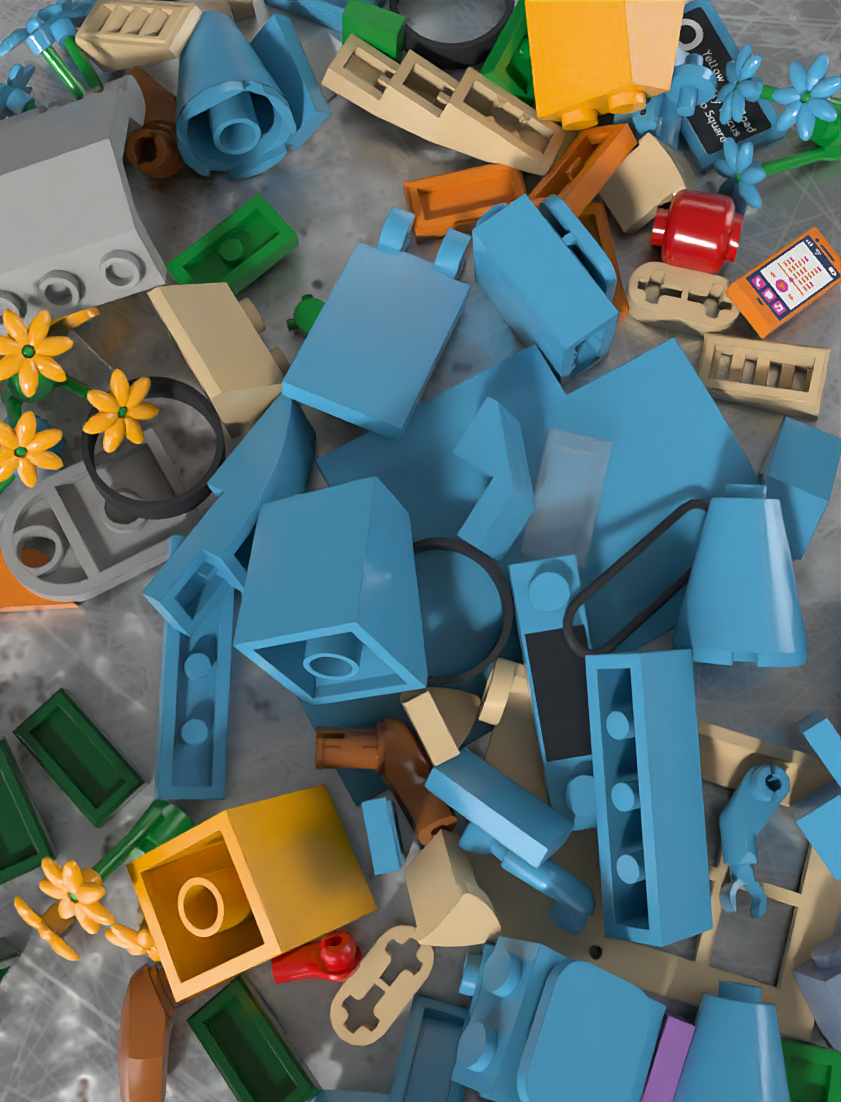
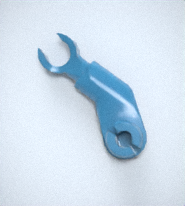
M767 764L752 767L746 773L720 814L719 825L724 865H729L731 880L726 882L721 888L719 900L723 909L728 913L736 912L735 895L740 886L750 893L752 902L750 907L751 918H760L766 912L767 897L763 888L755 881L754 865L759 864L757 835L790 791V779L787 773L779 766L772 765L770 767Z
M468 820L460 835L462 837L458 843L459 847L476 854H493L502 861L501 867L556 900L548 914L549 919L555 925L572 934H579L584 929L588 915L593 916L596 906L594 894L590 887L550 858L539 868H534Z

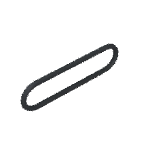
M691 499L681 504L570 602L565 610L562 621L563 635L568 646L577 655L585 658V655L612 653L688 583L692 566L608 643L599 649L590 650L583 647L574 635V615L582 604L688 511L702 509L707 512L709 502L703 499Z

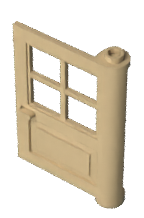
M497 657L489 672L477 715V720L494 725L484 761L548 805L524 665ZM697 719L701 777L704 781L733 789L735 792L746 773L752 767L767 764L770 767L776 765L781 767L790 779V791L780 803L789 807L834 779L819 757ZM597 827L572 831L566 842L549 857L590 887L594 894L596 906L593 916L588 915L586 925L579 934L569 933L549 919V910L556 900L501 867L502 861L493 854H476L467 851L477 886L487 894L496 909L503 933L502 937L542 944L570 959L589 962L636 985L640 989L697 1007L700 1005L703 993H718L719 981H731L762 987L761 1001L776 1005L780 1033L810 1042L815 1019L791 970L812 959L810 952L815 946L833 938L841 903V879L835 880L811 843H809L798 893L755 880L763 888L767 898L795 906L776 987L708 966L722 911L719 893L723 885L731 880L729 865H724L722 842L716 867L708 865L709 880H712L710 895L713 929L699 934L693 960L639 943L605 937ZM741 886L738 888V889L747 891L745 888H743V887H741ZM597 952H599V955H598L597 957L591 958V957L595 956V955L597 954Z

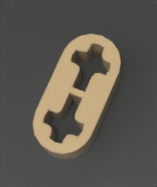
M648 262L640 265L633 271L624 292L628 313L635 320L644 324L704 338L705 332L724 335L731 329L740 313V310L725 293V290L732 284L730 280L709 273L670 266L662 262ZM649 283L659 285V295L661 297L657 304L646 301L647 294L645 290ZM707 297L718 299L717 308L721 311L716 318L706 316L707 310L703 304Z
M399 923L385 930L363 957L356 973L339 988L331 1003L330 1019L334 1031L342 1040L351 1045L359 1046L376 1042L386 1033L428 978L434 963V947L422 944L419 945L416 952V957L422 964L416 971L411 967L405 966L399 971L392 982L382 975L393 956L392 952L386 947L387 944L393 939L400 944L407 942L410 937L417 940L415 931L417 925ZM376 984L384 991L376 1001L373 1010L374 1015L379 1021L374 1026L366 1021L361 1022L357 1028L351 1026L347 1022L351 1009L344 1000L349 995L354 999L361 1000L372 986Z

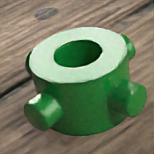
M312 294L303 295L301 297L302 301L294 309V318L286 320L289 332L297 330L304 339H306L325 304L323 301L313 298Z

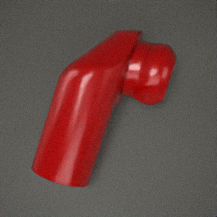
M342 930L333 931L325 935L322 940L307 942L272 958L271 965L274 981L276 984L316 978L338 983L351 978L360 967L362 953L352 935Z

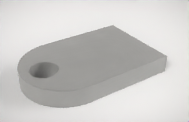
M153 427L143 431L144 440L141 444H135L126 439L121 442L115 451L108 453L103 450L94 455L96 472L102 481L114 491L128 498L141 501H161L179 496L188 491ZM82 460L38 481L33 488H26L15 498L7 509L2 521L0 547L4 561L11 573L31 593L52 601L79 602L93 598L167 561L168 539L172 535L188 536L202 519V516L197 507L185 514L160 520L143 519L123 513L101 496ZM45 538L55 543V554L48 564L38 568H31L22 563V550L32 540Z

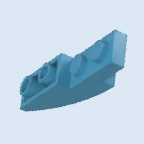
M282 392L209 479L207 485L218 499L141 592L174 629L189 637L194 634L230 586L242 592L244 591L260 505L306 492L314 461L316 432L296 400L283 396Z

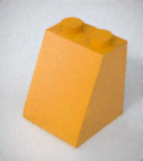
M525 0L537 119L561 122L562 129L567 131L583 130L596 126L598 124V116L609 112L611 114H627L642 110L646 107V99L670 91L686 0Z
M326 784L224 810L126 864L176 1002L378 910Z

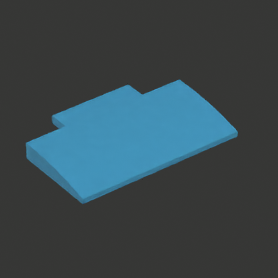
M674 337L567 395L534 343L416 406L400 442L369 431L315 460L328 487L348 483L355 479L377 476L409 512L412 542L438 537L457 539L468 543L457 536L491 480L475 471L452 452L487 396L498 401L520 422L536 508L502 561L499 562L489 556L502 571L509 588L508 565L575 554L581 589L583 591L681 504L691 499H703L710 503L712 497H725V485L727 484L760 485V480L740 444ZM702 509L688 511L584 603L592 649H599L608 643L693 565L707 515L706 511ZM427 550L414 554L427 674L432 677H447L464 673L480 663L491 651L497 640L502 621L499 593L488 573L475 561L460 553L447 550ZM687 584L612 653L635 651L673 630L676 627ZM513 605L511 631L504 648L497 657L524 665ZM493 662L479 674L464 681L446 685L427 684V687H445L477 695L481 700ZM403 692L308 706L297 697L315 732L316 726L340 728L376 727V722L383 721V716L403 721L418 739L399 701V696ZM476 717L468 736L458 750L492 732L494 725L479 721ZM336 769L356 807H359L361 802L369 801L389 790V787L382 780V775H376L375 769Z

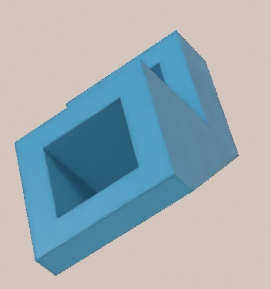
M487 396L452 452L475 471L491 480L457 536L501 562L536 508L520 422L498 401Z
M784 416L758 473L764 475L760 485L767 486L766 499L781 500L791 557L801 560L830 499L841 457V439Z
M816 709L797 721L796 725L834 779L788 808L797 825L835 880L838 881L841 879V737L828 718L819 709Z

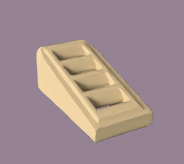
M97 0L76 33L75 41L103 73L176 59L181 54L199 23L202 11L195 3L154 0Z
M705 332L697 374L712 398L788 416L818 420L831 348ZM721 354L733 356L728 381L716 380ZM746 359L757 362L752 384L741 383ZM771 365L782 367L778 388L766 386ZM795 371L807 373L803 391L791 390Z

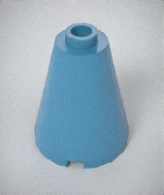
M204 11L200 16L199 23L179 55L175 140L184 162L199 174L211 177L210 170L228 172L230 180L245 179L264 173L284 158L288 152L286 141H288L291 133L295 136L296 131L293 111L289 102L234 20L227 14L219 11Z
M727 484L725 485V497L711 498L671 641L673 649H692V660L695 662L733 665V661L757 662V667H795L807 664L809 647L781 500L766 499L767 486Z
M719 981L718 993H703L694 1021L696 1027L672 1102H791L776 1005L761 1001L762 987L731 981Z

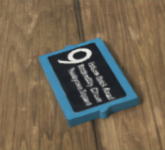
M694 0L685 4L678 48L689 54L701 55L704 59L703 66L710 69L717 78L714 97L707 103L696 105L694 114L687 117L682 116L679 138L698 172L701 174L714 168L715 160L725 158L723 144L726 138L732 137L738 149L745 142L751 141L753 143V150L783 138L787 130H777L776 122L779 116L770 101L758 98L756 102L745 100L744 114L740 123L734 121L731 117L726 125L721 124L719 118L723 103L717 100V94L722 86L730 83L726 78V64L729 61H737L740 50L710 0Z

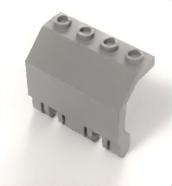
M132 75L105 83L103 90L99 86L88 89L84 92L83 99L68 104L65 99H59L49 103V108L42 105L0 120V335H8L2 316L5 309L14 310L28 328L32 319L43 310H48L51 320L166 284L167 267L137 215L122 162L127 132L143 127L146 111L142 91Z

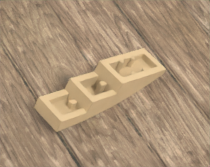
M353 33L349 35L329 65L321 82L325 87L371 114L430 142L486 162L501 163L518 170L545 176L550 169L568 132L553 121L537 119L535 109L470 66L459 82L412 50H409L401 64H398Z

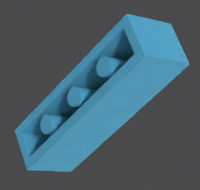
M692 649L644 650L585 655L605 937L664 947L713 929Z

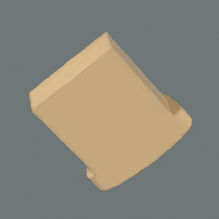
M649 132L638 140L640 145L624 159L598 192L623 231L632 235L655 217L658 207H668L677 192L685 189L692 190L695 185V176L690 165L670 146Z
M427 687L403 692L399 696V701L422 747L434 766L460 754L458 749L468 736L481 705L479 696L445 687Z
M443 829L439 830L404 869L417 925L415 931L418 943L431 946L463 947L498 940V937H502L503 933L496 909L487 894L477 886L468 852L459 847L458 844L462 836Z

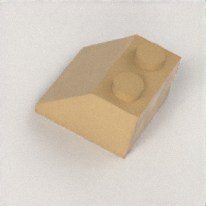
M226 282L157 286L148 291L147 294L173 342L209 402L216 410L230 437L234 439L250 430L282 392V381L291 366L278 346L268 351L258 335L266 330V327L250 299L247 297L238 302Z

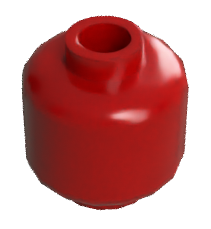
M686 189L680 190L673 196L669 209L657 208L651 244L662 246L661 259L663 263L670 266L716 274L723 268L725 261L735 262L744 214L735 213V203L727 195Z

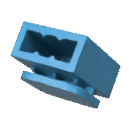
M523 194L509 205L499 203L487 210L472 230L475 282L525 347L536 344L561 387L564 388L609 355L619 311L612 304L617 284L614 267L606 253L567 204L554 194L540 202L539 210L526 194Z
M499 936L494 952L484 966L482 987L470 1023L460 1037L457 1048V1061L450 1080L502 1102H640L666 1006L647 997L636 985L589 962L570 959L539 943Z

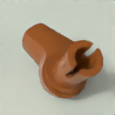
M135 66L125 76L132 75L136 79L145 100L146 111L143 127L135 129L126 141V156L133 166L138 164L140 170L145 171L156 178L171 177L185 163L175 140L177 97L142 68Z
M383 716V721H377L376 727L340 728L316 726V770L339 768L375 769L376 775H382V780L389 787L418 840L423 845H427L440 829L451 832L456 827L458 820L453 808L428 791L424 786L433 765L419 740L403 721Z
M145 963L130 977L120 1018L118 1067L120 1098L122 1102H164L170 1036L174 1024L173 1018L178 1015L177 1008L189 1003L192 999L209 990L211 991L224 983L230 982L232 977L176 1002L163 967L159 969L156 964L150 966L148 963Z

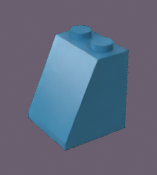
M377 476L355 479L348 483L308 493H299L292 497L260 505L233 646L308 706L427 688L428 674L410 515Z

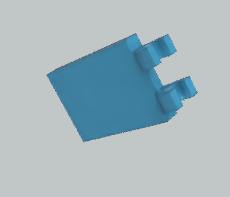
M393 206L383 225L376 248L358 242L282 381V395L400 442L467 303L471 286L458 280L466 265L467 259H464V255L470 245L472 236L449 228L441 243L435 263L407 253L412 241L408 234L414 224L415 214Z

